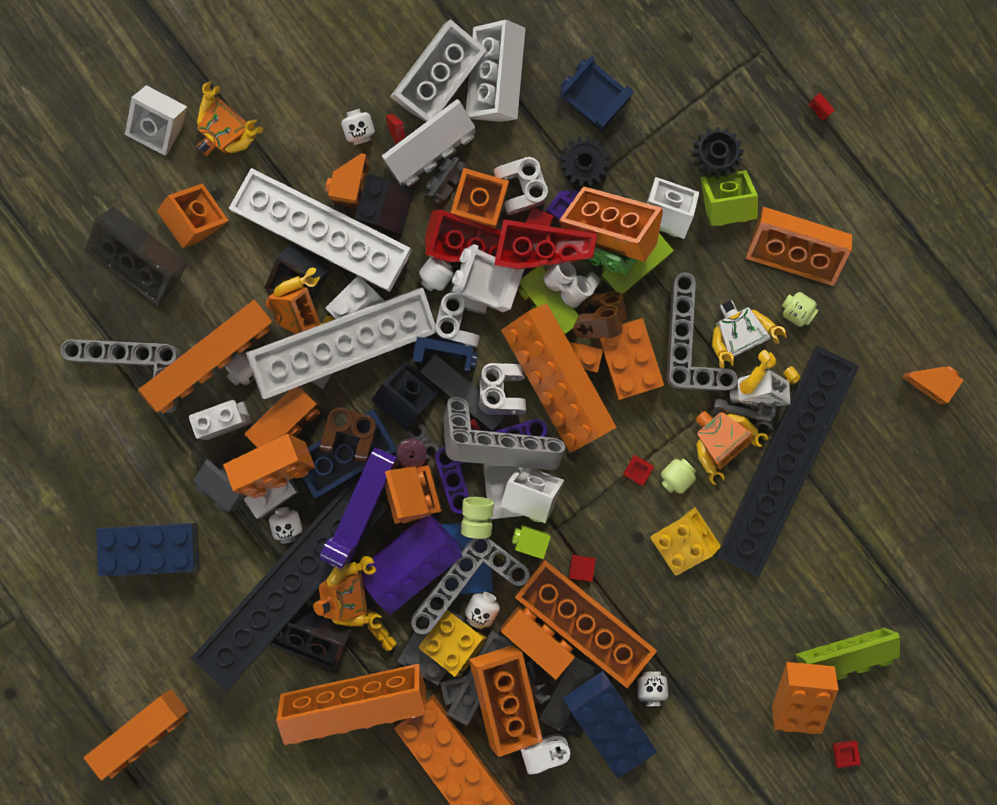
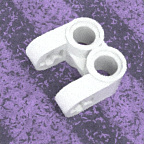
M525 157L501 165L493 170L497 178L509 180L518 177L524 195L504 202L508 215L540 206L546 201L548 188L545 184L540 164L535 158ZM530 166L534 168L535 173L527 176L522 170L524 167ZM533 188L540 189L542 191L541 197H532L529 193L530 190Z
M571 262L552 264L543 276L546 286L552 291H561L562 300L569 307L573 308L579 306L591 296L601 280L593 271L589 272L585 277L581 275L576 276V270Z
M458 293L446 294L442 299L435 330L437 336L445 341L477 348L480 336L459 330L463 310L486 314L487 306ZM449 300H455L459 304V309L450 311L447 309L446 303ZM445 322H449L453 325L454 330L450 334H445L441 331L440 326Z
M490 363L484 366L478 378L480 386L479 408L482 412L489 415H520L526 413V400L522 398H506L503 381H521L525 379V372L520 364ZM493 374L497 381H489L486 375ZM486 397H494L497 400V404H490Z
M559 733L542 737L543 742L521 749L527 773H540L566 763L570 757V749L566 737ZM560 746L561 750L557 751L556 747Z

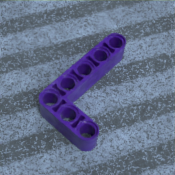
M534 419L495 432L509 433L515 430L520 435L532 436L529 430L530 426L537 423L543 428V432L539 437H544L547 433V426L542 420ZM443 447L436 453V463L450 508L455 513L461 514L462 509L459 510L454 506V499L457 496L470 497L460 467L461 464L468 462L453 460L448 465L441 463L440 455L446 451V447ZM452 473L457 474L460 478V483L456 487H450L447 483V477Z
M376 447L373 449L336 533L327 540L319 560L339 569H344L349 565L387 482L385 471L393 469L397 459L396 456Z

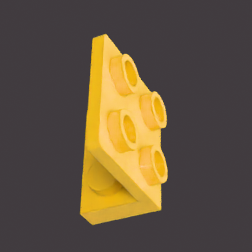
M696 507L689 510L679 520L651 536V540L674 575H679L710 558L720 548L719 542Z
M446 610L419 645V649L453 676L461 677L470 665L469 659L476 657L488 637L480 632H476L449 610Z

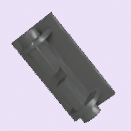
M458 157L446 158L440 165L439 169L441 171L436 178H431L427 183V190L424 195L431 197L434 195L433 200L438 204L442 201L445 202L453 190L447 184L448 181L457 185L463 168H466V165L460 161L457 163Z

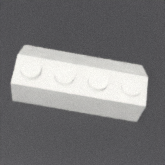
M450 19L442 26L390 97L408 112L427 122L442 111L487 49Z
M508 20L473 27L472 38L487 50L469 73L466 113L470 119L497 122L515 120L518 117L525 27Z
M457 99L383 154L384 164L400 185L410 187L418 181V176L424 171L426 173L432 171L437 166L436 162L444 157L446 159L453 155L456 151L455 148L461 143L463 145L469 143L474 138L475 126Z

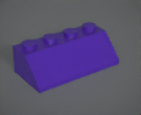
M432 515L421 518L372 558L374 563L368 564L366 567L374 566L376 568L375 573L369 575L361 570L363 584L373 599L391 615L463 556L459 542Z

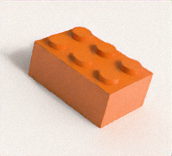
M643 318L622 324L623 331L616 337L597 338L600 349H603L602 356L616 401L664 386Z
M300 385L290 389L245 435L257 448L286 434L297 437L304 430L302 426L307 421L312 422L320 415L319 409L322 406Z
M286 434L223 464L232 490L252 498L262 497L266 494L267 490L273 487H283L287 484L288 480L294 477H304L309 474V470L315 468L306 443L290 434Z
M519 605L501 625V632L554 679H557L575 658L572 652V645L563 637L560 639L554 636L555 630L544 621L540 624L536 620V614L526 606L522 608Z
M786 662L772 705L774 730L809 734L823 733L838 693L835 666Z

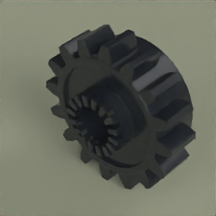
M716 127L714 131L708 128L706 135L700 133L698 136L699 141L694 142L693 147L695 150L691 154L692 157H697L693 164H700L701 166L698 172L701 173L705 170L707 171L708 178L711 174H715L716 179H719L722 173L726 178L729 176L730 171L735 173L738 168L737 165H740L743 160L740 156L744 153L743 149H739L742 141L736 140L737 134L729 133L728 128L720 130L719 127ZM713 150H720L723 155L717 156L713 153Z
M579 136L577 143H574L572 140L569 141L570 148L563 147L562 152L565 155H561L559 161L564 164L560 165L559 169L561 171L565 170L563 178L569 177L571 179L570 185L578 183L579 188H582L583 184H587L588 188H591L592 182L600 184V176L606 177L607 172L603 169H609L610 164L605 162L610 158V154H603L606 146L599 147L598 139L592 143L590 142V136H587L586 141H582V138ZM586 158L591 164L588 167H584L579 164L578 160Z

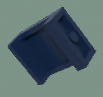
M590 56L588 60L583 59L575 69L577 72L572 78L568 76L560 85L562 88L560 96L602 132L632 98L634 91L628 86L625 88L594 62L595 58L593 56Z
M417 337L413 355L415 364L425 365L426 354L431 352L466 359L465 373L470 374L471 369H476L478 354L474 353V347Z

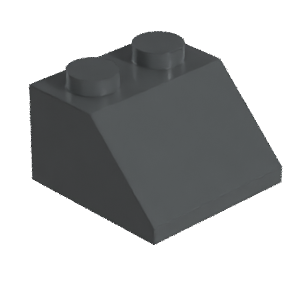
M207 459L193 480L197 484L196 489L206 497L210 495L215 500L213 504L222 512H233L246 497V495L232 490L224 466L215 459Z

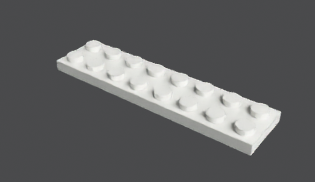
M252 168L229 207L232 212L389 292L412 252L411 248Z
M418 288L247 352L246 355L263 399H267L414 342L417 337L424 338L436 333V325L424 289Z

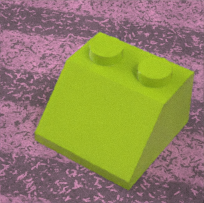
M747 170L731 172L727 178L723 174L720 175L719 179H716L715 175L709 178L707 176L701 177L706 214L711 226H722L728 223L747 222L758 219V195Z

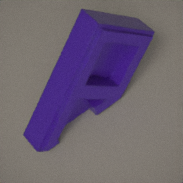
M580 190L560 191L547 207L546 212L553 215L559 221Z

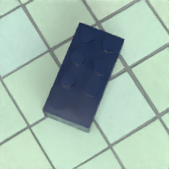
M373 409L367 412L366 415L373 417L377 423V431L370 455L375 447L393 455L396 453L397 446L377 411ZM362 420L358 425L359 431L363 434L367 433L371 427L368 420ZM339 432L332 454L320 450L321 440L308 447L315 468L309 470V474L304 476L303 479L314 498L325 495L363 472L366 463L354 460L360 438Z
M198 523L104 527L96 529L98 576L192 572L200 569Z
M604 671L563 697L571 713L617 779L657 753L650 739Z

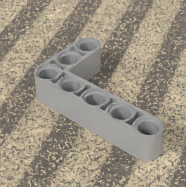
M680 273L673 280L671 286L667 382L672 388L728 391L734 388L738 381L737 375L733 370L691 367L696 282L690 273ZM679 279H685L688 281V290H682L681 288H679ZM678 302H684L688 306L687 313H680L677 310ZM677 325H683L686 328L687 333L684 337L676 334L675 328ZM676 348L684 350V360L675 358L674 351ZM675 371H679L684 375V381L681 384L673 380V373ZM700 372L707 376V383L705 385H700L696 380L697 374ZM722 374H727L730 377L731 382L727 387L723 386L720 382Z
M71 339L65 341L60 349L61 355L66 360L79 363L154 366L153 378L181 357V353L176 347L157 343ZM77 345L79 352L75 357H72L71 348ZM100 346L102 354L100 357L95 358L94 350ZM124 347L126 354L124 358L119 359L117 351ZM147 348L149 350V357L146 360H142L140 353L143 349ZM171 349L173 357L170 361L166 362L163 355L165 351ZM179 396L173 400L175 405L165 413H172L177 409Z
M452 397L448 400L443 423L446 454L450 459L461 462L555 470L560 466L565 451V444L561 440L550 437L471 430L467 401L460 397Z
M471 538L461 551L463 556L447 569L411 618L413 629L419 634L429 633L482 562L516 586L524 585L528 581V569L489 538H482L486 542L485 550L476 552L474 550V543L478 539ZM498 553L503 554L505 557V562L501 566L493 564V557ZM464 558H469L472 562V566L468 571H462L459 567L460 561ZM516 568H521L523 570V577L518 581L513 580L512 571ZM451 577L456 578L458 582L457 587L453 590L446 589L445 581ZM434 597L443 599L441 608L433 609L430 606V602ZM418 617H427L429 619L428 626L418 628L416 626Z

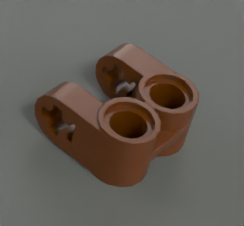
M620 292L595 293L582 302L581 311L583 314L577 317L573 326L577 336L581 338H613L622 333V322L627 318L623 295Z
M336 408L328 416L320 450L332 454L338 434L341 432L360 438L354 460L367 463L376 435L377 423L369 415L345 408ZM344 413L347 416V423L339 427L335 422V418L338 414ZM362 420H368L371 425L370 430L363 434L359 431L358 425Z

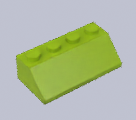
M881 628L795 655L798 663L835 666L836 677L839 680L848 677L850 672H867L871 670L870 666L893 664L894 659L900 658V637L895 631Z

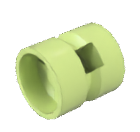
M468 497L463 500L462 514L466 517L461 521L462 535L477 539L491 536L492 520L489 518L493 516L494 502L491 499Z

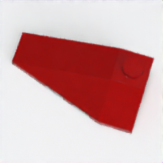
M441 209L435 210L431 213L425 233L426 255L445 262H460L463 250L475 244L478 246V250L496 257L501 231Z
M503 220L494 265L519 270L591 259L594 256L597 234Z

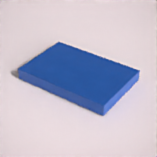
M461 523L441 524L459 542L462 551L471 538L461 534ZM483 539L476 540L474 550L476 552L484 551L486 542ZM464 558L459 563L462 571H468L472 566L469 558ZM482 562L459 594L493 592L491 567ZM453 577L445 581V588L448 590H453L458 585L457 579Z

